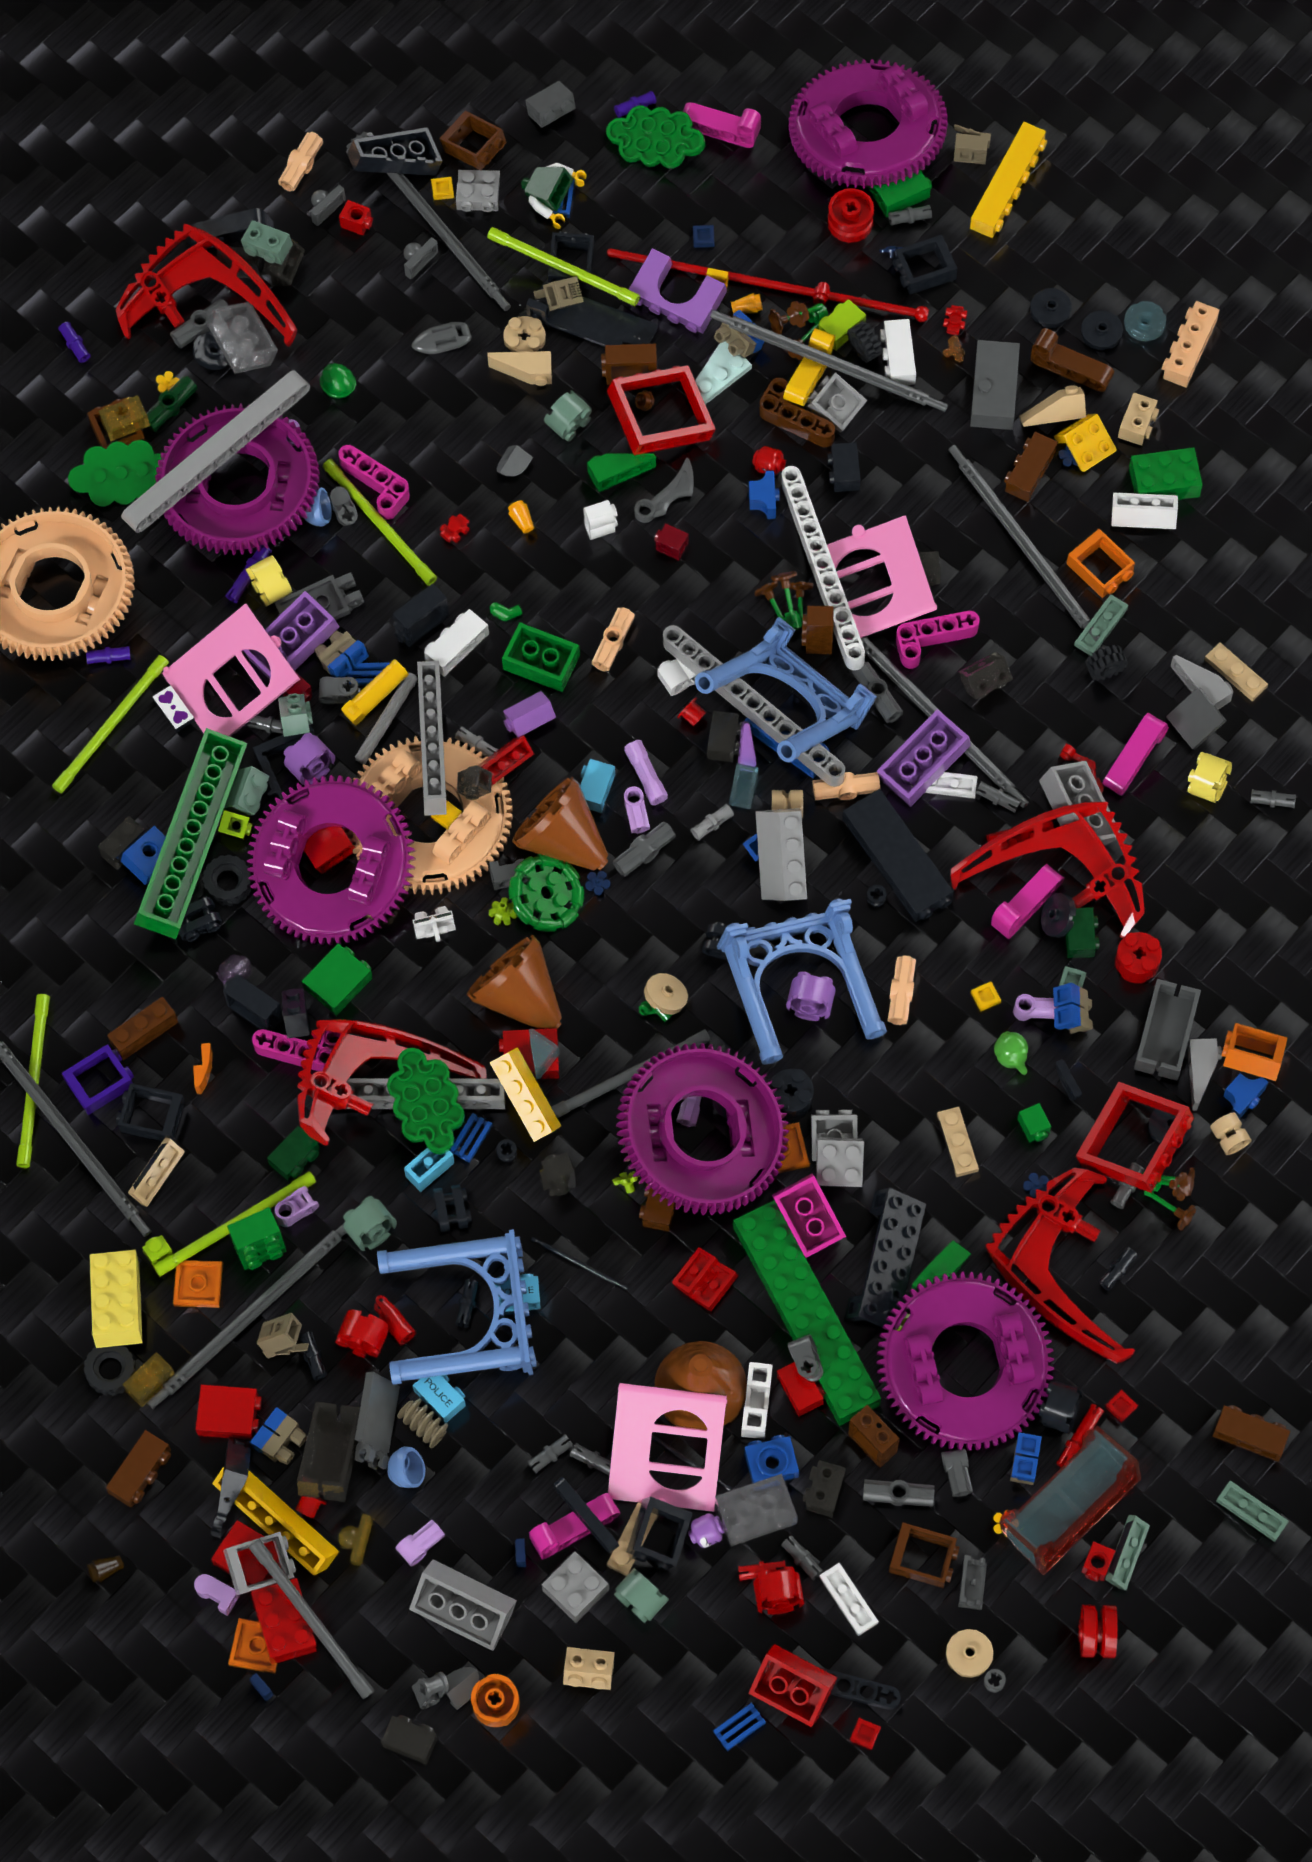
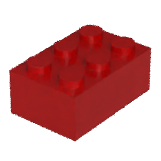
M297 1578L291 1579V1583L302 1596ZM278 1584L251 1591L253 1605L270 1664L280 1663L317 1652L312 1629Z
M774 1644L765 1655L748 1694L812 1727L820 1717L838 1677Z

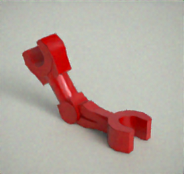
M1066 743L1059 756L1068 761H1087L1101 793H1103V784L1096 777V763L1087 757L1077 754L1074 747Z

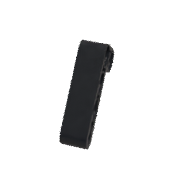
M254 208L198 222L191 226L206 231L225 244L241 241L252 220L274 228V222L264 210ZM190 237V246L192 247L197 242Z

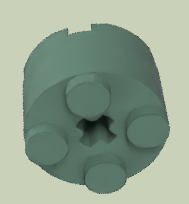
M571 390L570 394L566 392L551 407L553 410L552 414L549 415L547 413L544 418V422L553 431L569 442L574 438L577 433L576 430L580 426L585 427L590 422L591 417L589 415L592 410L583 399Z
M372 1196L365 1198L360 1206L355 1210L347 1211L343 1216L345 1220L344 1230L362 1251H365V1247L371 1250L382 1244L391 1235L388 1232L390 1228L393 1227L395 1229L397 1225L396 1219L385 1206Z
M635 1568L616 1587V1593L614 1594L627 1608L631 1604L633 1606L631 1611L644 1623L647 1620L651 1621L669 1600L640 1572L638 1573Z

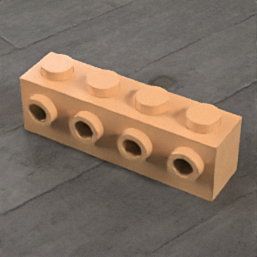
M1198 301L1195 302L1193 308L1189 307L1185 316L1187 322L1185 325L1181 324L1177 334L1179 339L1177 342L1173 341L1169 353H1172L1170 359L1166 358L1163 363V379L1187 388L1218 320L1220 309Z

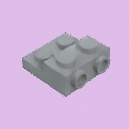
M458 170L457 210L466 212L471 210H482L484 212L498 211L500 171Z
M835 372L832 376L828 377L826 375L819 383L821 389L818 392L814 390L807 400L809 404L806 408L813 414L832 422L835 429L841 433L867 400Z
M816 1110V1114H811L812 1161H816L817 1137L857 1138V1114H852V1110H838V1114H829V1110Z

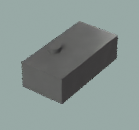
M978 340L970 427L1013 430L1020 343Z

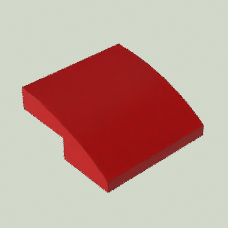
M698 1247L674 1278L672 1284L695 1302L712 1311L737 1279L738 1275L732 1269L718 1262L715 1256Z

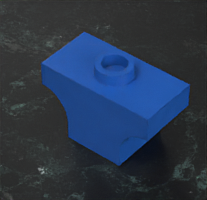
M766 471L765 476L761 480L749 481L750 510H760L766 514L767 519H776V501H780L779 488H775L774 471Z
M1240 1073L1226 1088L1223 1096L1232 1104L1233 1109L1231 1113L1235 1112L1240 1119L1249 1108L1253 1110L1260 1102L1259 1096L1266 1090L1268 1081L1263 1077L1251 1080Z

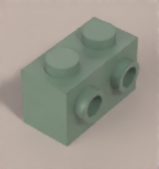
M253 220L241 239L244 251L247 254L259 256L269 263L275 262L282 265L293 245L288 233Z
M293 693L286 697H279L278 702L284 737L310 733L309 724H313L310 701L305 702L304 694Z
M253 766L239 769L224 809L246 817L255 815L260 808L259 802L261 797L267 790L269 776Z

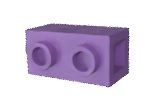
M542 691L503 711L506 717L504 724L509 732L513 731L517 737L556 718L550 700Z

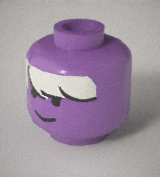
M710 1513L694 1519L691 1522V1530L688 1531L692 1543H698L702 1548L720 1542L722 1534L725 1533L720 1518L718 1516L714 1517Z

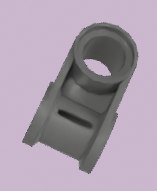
M322 677L319 683L318 701L329 705L347 703L361 690L358 687V682L353 677Z
M808 1334L788 1343V1348L798 1373L808 1381H818L823 1376L824 1371L812 1336ZM812 1365L813 1367L811 1368V1373H808V1371L810 1370L809 1366Z
M438 1672L433 1677L418 1679L412 1686V1690L420 1708L426 1709L440 1702V1699L448 1692L449 1685L445 1674Z

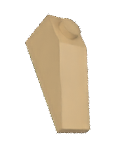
M551 351L488 353V365L490 368L529 384H536L538 386L552 384Z
M1067 386L1065 389L1058 390L1020 415L1019 418L1023 427L1086 418L1085 395L1081 387Z

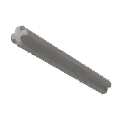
M408 672L409 675L398 686L356 754L357 762L366 764L417 682L415 674Z

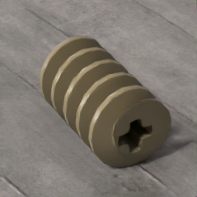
M421 1398L416 1401H409L400 1409L397 1417L399 1419L403 1418L405 1425L410 1424V1430L416 1431L418 1437H423L424 1443H430L429 1447L434 1448L446 1434L448 1424L445 1423L440 1426L441 1417L433 1420L435 1411L427 1414L426 1411L429 1407L427 1404L419 1407L422 1401Z

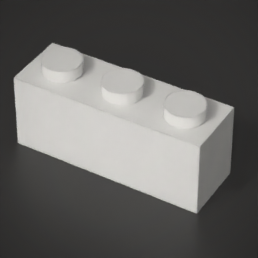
M909 319L884 321V329H880V340L885 342V348H882L883 360H887V366L884 367L885 377L904 385H915L916 369Z
M1113 493L1111 526L1176 529L1178 496Z
M470 609L465 613H461L450 628H445L435 642L427 645L424 651L425 661H439L440 674L445 677L489 635L488 624Z

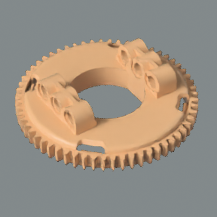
M49 507L48 512H44L43 508H41L40 513H36L32 509L31 515H27L24 512V517L20 518L16 515V521L14 522L8 519L9 525L7 526L1 523L0 644H2V648L4 650L9 648L10 653L16 650L19 657L24 652L26 659L33 654L34 660H37L38 656L41 655L43 661L46 660L47 656H50L51 660L54 661L55 655H58L60 660L63 659V654H67L68 658H71V652H75L79 656V650L82 649L86 653L88 645L94 649L95 641L102 644V636L108 639L107 632H115L113 625L120 626L118 619H125L123 613H128L127 606L131 605L130 598H133L132 590H135L132 561L127 548L123 545V541L119 539L117 533H113L111 527L107 528L105 522L100 523L99 518L93 520L91 514L86 517L84 511L78 515L76 509L69 513L67 507L64 512H61L60 507L56 511H52L51 507ZM35 522L38 523V527L36 530L27 532L21 536L15 534V530L20 532L26 528L35 526ZM112 553L116 557L118 565L122 566V570L117 569L111 556ZM50 557H59L77 564L84 572L85 579L75 600L67 606L56 610H40L29 606L20 598L26 585L27 577H30L37 561Z
M417 736L414 737V742L412 743L406 738L405 745L399 740L398 747L396 748L390 744V751L383 748L382 756L375 753L376 760L374 761L369 758L370 766L363 764L365 772L358 771L359 778H353V782L355 779L360 780V786L364 781L368 783V788L373 785L376 788L375 792L378 790L383 792L381 798L387 795L390 798L387 803L393 801L395 803L393 809L397 808L412 790L423 787L421 741L418 740ZM450 737L447 742L443 741L446 790L459 800L463 807V813L458 816L437 842L421 843L414 841L413 844L409 845V847L415 849V852L409 853L410 856L416 858L415 861H410L409 863L415 866V869L409 870V873L414 878H407V881L412 886H405L404 888L407 892L409 888H413L414 894H416L418 889L422 890L423 895H425L426 890H430L433 895L434 889H438L440 894H442L443 888L446 887L449 892H451V886L453 885L459 889V883L461 882L467 886V879L469 878L474 882L475 874L482 877L481 869L488 872L487 863L494 862L493 858L499 859L498 851H504L502 844H507L506 837H510V830L508 829L512 828V822L510 821L513 820V815L511 814L513 808L510 806L512 805V799L509 798L510 791L507 790V783H503L504 777L492 786L487 784L474 772L473 768L486 760L488 756L482 759V752L480 751L475 754L474 746L468 750V743L461 747L460 740L452 744ZM496 793H498L499 796L497 797L499 813H496V803L494 797ZM388 814L386 817V821L388 822L393 832V835L397 836L396 831L391 821L389 820V818L392 816ZM345 828L348 831L346 833L355 844L356 848L353 849V853L357 854L356 857L359 861V856L363 849L362 844L353 831ZM444 873L447 875L448 880H445L444 877L426 879V882L423 883V877L425 875H435Z

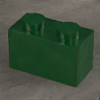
M1076 908V916L1073 915L1072 919L1074 921L1073 927L1066 934L1067 958L1094 957L1096 949H1099V936H1095V929H1098V917L1093 915V908Z
M297 1126L267 1159L269 1165L290 1182L292 1178L296 1179L301 1175L304 1170L303 1167L308 1162H313L318 1157L320 1148L316 1140L309 1137L300 1126Z

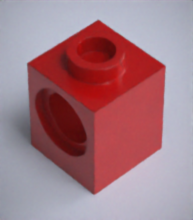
M347 200L339 215L341 228L360 235H364L366 229H370L373 223L371 209Z
M1093 1541L1082 1569L1085 1577L1095 1582L1099 1580L1104 1581L1116 1550ZM1093 1559H1100L1104 1566L1102 1568H1095L1091 1561Z

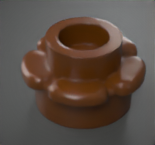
M643 390L636 395L635 404L637 408L647 411L652 408L654 397L651 392Z

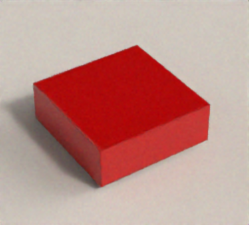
M1121 1389L1105 1405V1408L1122 1423L1138 1408V1405Z
M859 1718L850 1741L872 1750L881 1726Z

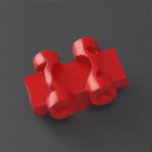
M952 305L951 308H946L945 316H949V319H944L943 326L947 327L948 334L959 335L960 329L964 330L965 321H962V318L966 319L967 310H964L962 306Z
M461 514L457 517L452 515L448 520V526L443 524L440 527V536L449 543L451 541L459 542L461 539L459 533L467 534L470 530L467 526L470 523L469 520Z

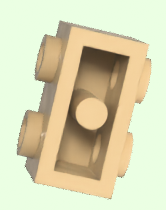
M1133 393L1121 423L1118 438L1142 446L1144 439H1149L1153 428L1150 426L1151 421H1156L1159 409H1156L1158 400Z
M567 1647L563 1685L611 1690L615 1652Z

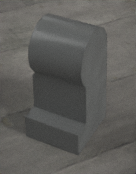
M519 859L513 864L499 866L498 861L489 862V872L494 890L509 887L510 878L515 874L514 869L524 859ZM523 877L521 881L526 883L528 880Z

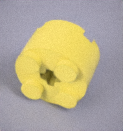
M273 555L245 569L251 580L254 579L251 584L256 593L262 594L260 598L265 607L292 593L291 586L287 578L284 577L282 569Z
M1201 752L1197 759L1198 765L1196 770L1192 769L1188 777V782H1190L1188 792L1216 803V801L1220 800L1228 781H1226L1227 774L1230 775L1232 762Z

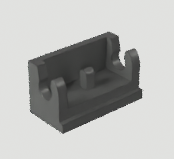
M964 1556L958 1607L982 1610L987 1568L984 1558L974 1560L972 1556Z

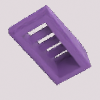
M747 721L742 722L738 756L739 769L757 765L751 728Z

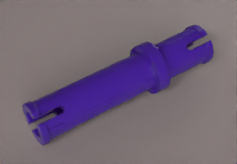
M261 545L260 551L256 550L254 555L248 558L244 570L225 595L230 601L238 602L252 581L245 569L268 557L272 552L269 547L266 549L264 545Z

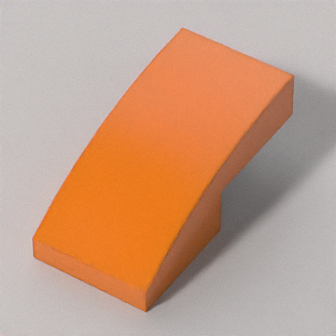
M210 1043L201 1044L202 1065L193 1066L194 1084L197 1094L203 1093L210 1077L213 1051Z

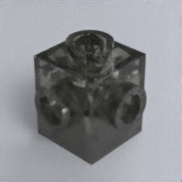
M477 765L458 772L457 793L469 800H476L481 796L491 793L492 772Z

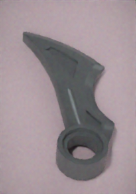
M689 458L685 459L675 478L653 499H641L635 504L634 515L638 521L647 523L655 517L666 515L669 505L675 499L692 496L694 476ZM648 507L651 512L648 515H643L639 512V509Z

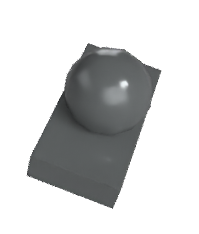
M338 185L330 193L325 190H317L312 194L311 203L315 208L311 210L312 222L316 226L320 225L346 201L345 190L342 186Z
M431 237L423 246L416 242L406 245L403 254L407 262L404 264L405 276L409 279H413L438 253L437 241Z

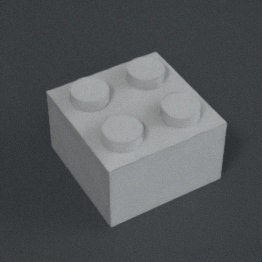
M817 1137L816 1180L819 1186L862 1187L863 1139Z
M574 1552L542 1584V1590L577 1623L609 1591V1583L580 1555Z

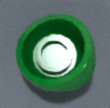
M332 363L324 368L320 377V386L328 396L341 399L352 394L356 386V380L351 370L338 363Z

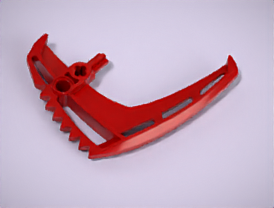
M184 224L183 232H174V240L166 238L165 247L157 246V255H149L150 263L141 264L143 272L135 274L137 282L128 284L116 308L118 321L127 339L131 338V327L155 306L161 314H166L176 329L185 320L177 310V303L172 294L190 283L212 278L226 285L253 305L284 336V342L288 347L293 343L298 330L273 292L239 254L220 239L188 224ZM190 236L197 242V244L180 254L157 273L152 272L160 261L184 239ZM211 246L217 248L232 261L231 268L226 267L205 249ZM240 269L261 289L260 297L237 277ZM151 280H156L154 286L148 287ZM140 286H142V288H141V289L130 299V301L127 303V301H128L129 298L132 296V294H133ZM267 301H270L286 324L285 327L280 324L268 309Z
M1084 802L1042 813L997 836L951 869V883L953 889H956L959 882L1004 861L1042 849L1062 847L1078 858L1094 877V879L1085 884L1087 888L1072 898L1076 908H1082L1094 898L1097 901L1106 895L1124 928L1120 934L1121 938H1124L1144 915L1142 883L1133 878L1139 870L1131 867V864L1137 858L1128 855L1132 845L1124 844L1127 834L1118 833L1122 823L1112 822L1115 812L1106 811L1108 802ZM1074 812L1080 818V820L1052 830L1042 831L1045 822ZM1099 812L1103 814L1126 860L1124 865L1114 862L1098 835L1084 819L1085 817ZM1028 829H1034V836L1006 850H1001L1002 843ZM992 850L993 854L990 858L967 872H962L973 861ZM1115 867L1124 869L1125 875L1121 880H1116L1112 876V870ZM1126 879H1131L1134 883L1140 905L1139 912L1136 911L1124 882ZM1097 880L1100 883L1102 881L1106 883L1104 886L1105 891L1102 893L1100 890L1096 892L1094 889Z
M319 1020L316 1023L318 1029L311 1032L314 1039L307 1040V1045L310 1049L303 1052L306 1059L302 1060L300 1065L304 1070L298 1073V1076L303 1080L297 1086L303 1091L297 1097L299 1123L309 1137L323 1145H328L329 1137L325 1133V1128L333 1109L342 1110L350 1107L368 1116L373 1104L355 1096L347 1081L369 1059L398 1060L400 1053L407 1048L398 1046L396 1043L420 1049L426 1052L424 1054L427 1061L433 1059L441 1060L446 1063L450 1072L473 1079H487L486 1068L484 1065L452 1049L400 1029L358 1020ZM326 1031L340 1033L341 1035L331 1051L323 1070L317 1071L312 1075L310 1072L313 1059ZM350 1033L386 1040V1042L350 1035ZM306 1095L313 1098L309 1118L304 1117Z
M1073 1168L1048 1181L1046 1191L1036 1189V1198L1026 1196V1206L1017 1205V1214H1008L1009 1223L999 1224L1002 1233H993L994 1243H987L986 1249L995 1267L1012 1289L1016 1288L1015 1292L1018 1295L1022 1293L1021 1299L1023 1301L1029 1300L1028 1305L1031 1308L1035 1307V1311L1074 1340L1118 1364L1132 1357L1135 1349L1123 1348L1092 1322L1068 1298L1048 1270L1050 1254L1054 1242L1061 1231L1072 1234L1076 1231L1093 1242L1097 1240L1101 1232L1100 1229L1082 1220L1083 1216L1075 1208L1094 1184H1104L1107 1178L1087 1169ZM1070 1176H1074L1055 1196L1049 1195L1061 1182ZM1045 1204H1050L1051 1206H1053L1054 1210L1051 1212H1047L1042 1208V1206ZM1035 1207L1037 1208L1038 1216L1020 1241L1010 1260L999 1249V1246L1012 1228ZM1068 1216L1072 1218L1068 1222L1064 1221V1218L1066 1219ZM1013 1265L1040 1290V1294L1035 1295L1011 1271ZM1051 1300L1072 1318L1076 1324L1071 1325L1044 1302ZM1082 1331H1088L1089 1333H1091L1092 1335H1094L1095 1337H1097L1098 1339L1112 1347L1114 1350L1097 1342L1093 1338L1084 1334Z

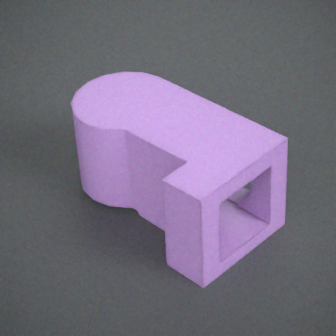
M207 1574L198 1576L194 1582L197 1594L201 1598H210L219 1603V1611L227 1616L240 1595H236L235 1589Z

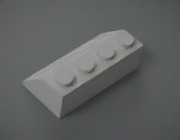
M1087 761L1050 767L1039 780L1053 810L1084 802H1106ZM1073 812L1059 817L1057 820L1060 826L1080 820V818ZM1101 812L1084 818L1093 828L1104 846L1117 840L1112 828Z
M801 809L755 811L761 899L780 901L807 899Z
M432 1560L422 1572L409 1610L493 1651L510 1620L517 1600Z

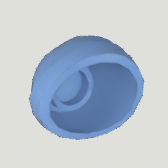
M321 487L319 490H316L317 496H313L315 502L310 505L312 511H305L307 513V519L305 520L311 525L323 527L330 522L332 506L326 490Z
M401 1447L391 1455L388 1461V1477L397 1486L415 1488L419 1487L424 1480V1461L418 1451L412 1447Z

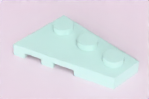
M726 341L718 345L695 380L705 405L752 369V364L746 358H743L740 354L733 356L729 352V344Z

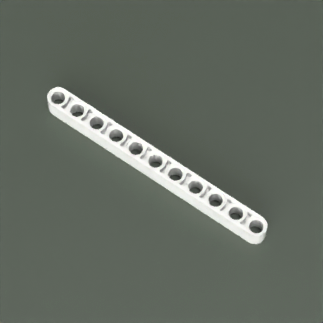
M788 466L782 471L783 492L824 606H834L833 631L845 665L850 670H859L865 663L864 646L801 472L795 466Z

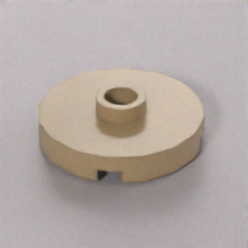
M658 973L653 975L647 981L644 988L645 998L650 1006L654 1009L658 1008L664 1014L680 1012L688 1000L687 990L683 983L669 974Z
M966 1629L957 1632L947 1644L946 1658L948 1665L962 1677L973 1678L982 1675L989 1668L993 1660V1648L990 1640L986 1635L977 1630ZM967 1649H972L974 1651V1655L968 1656L966 1655L965 1651Z

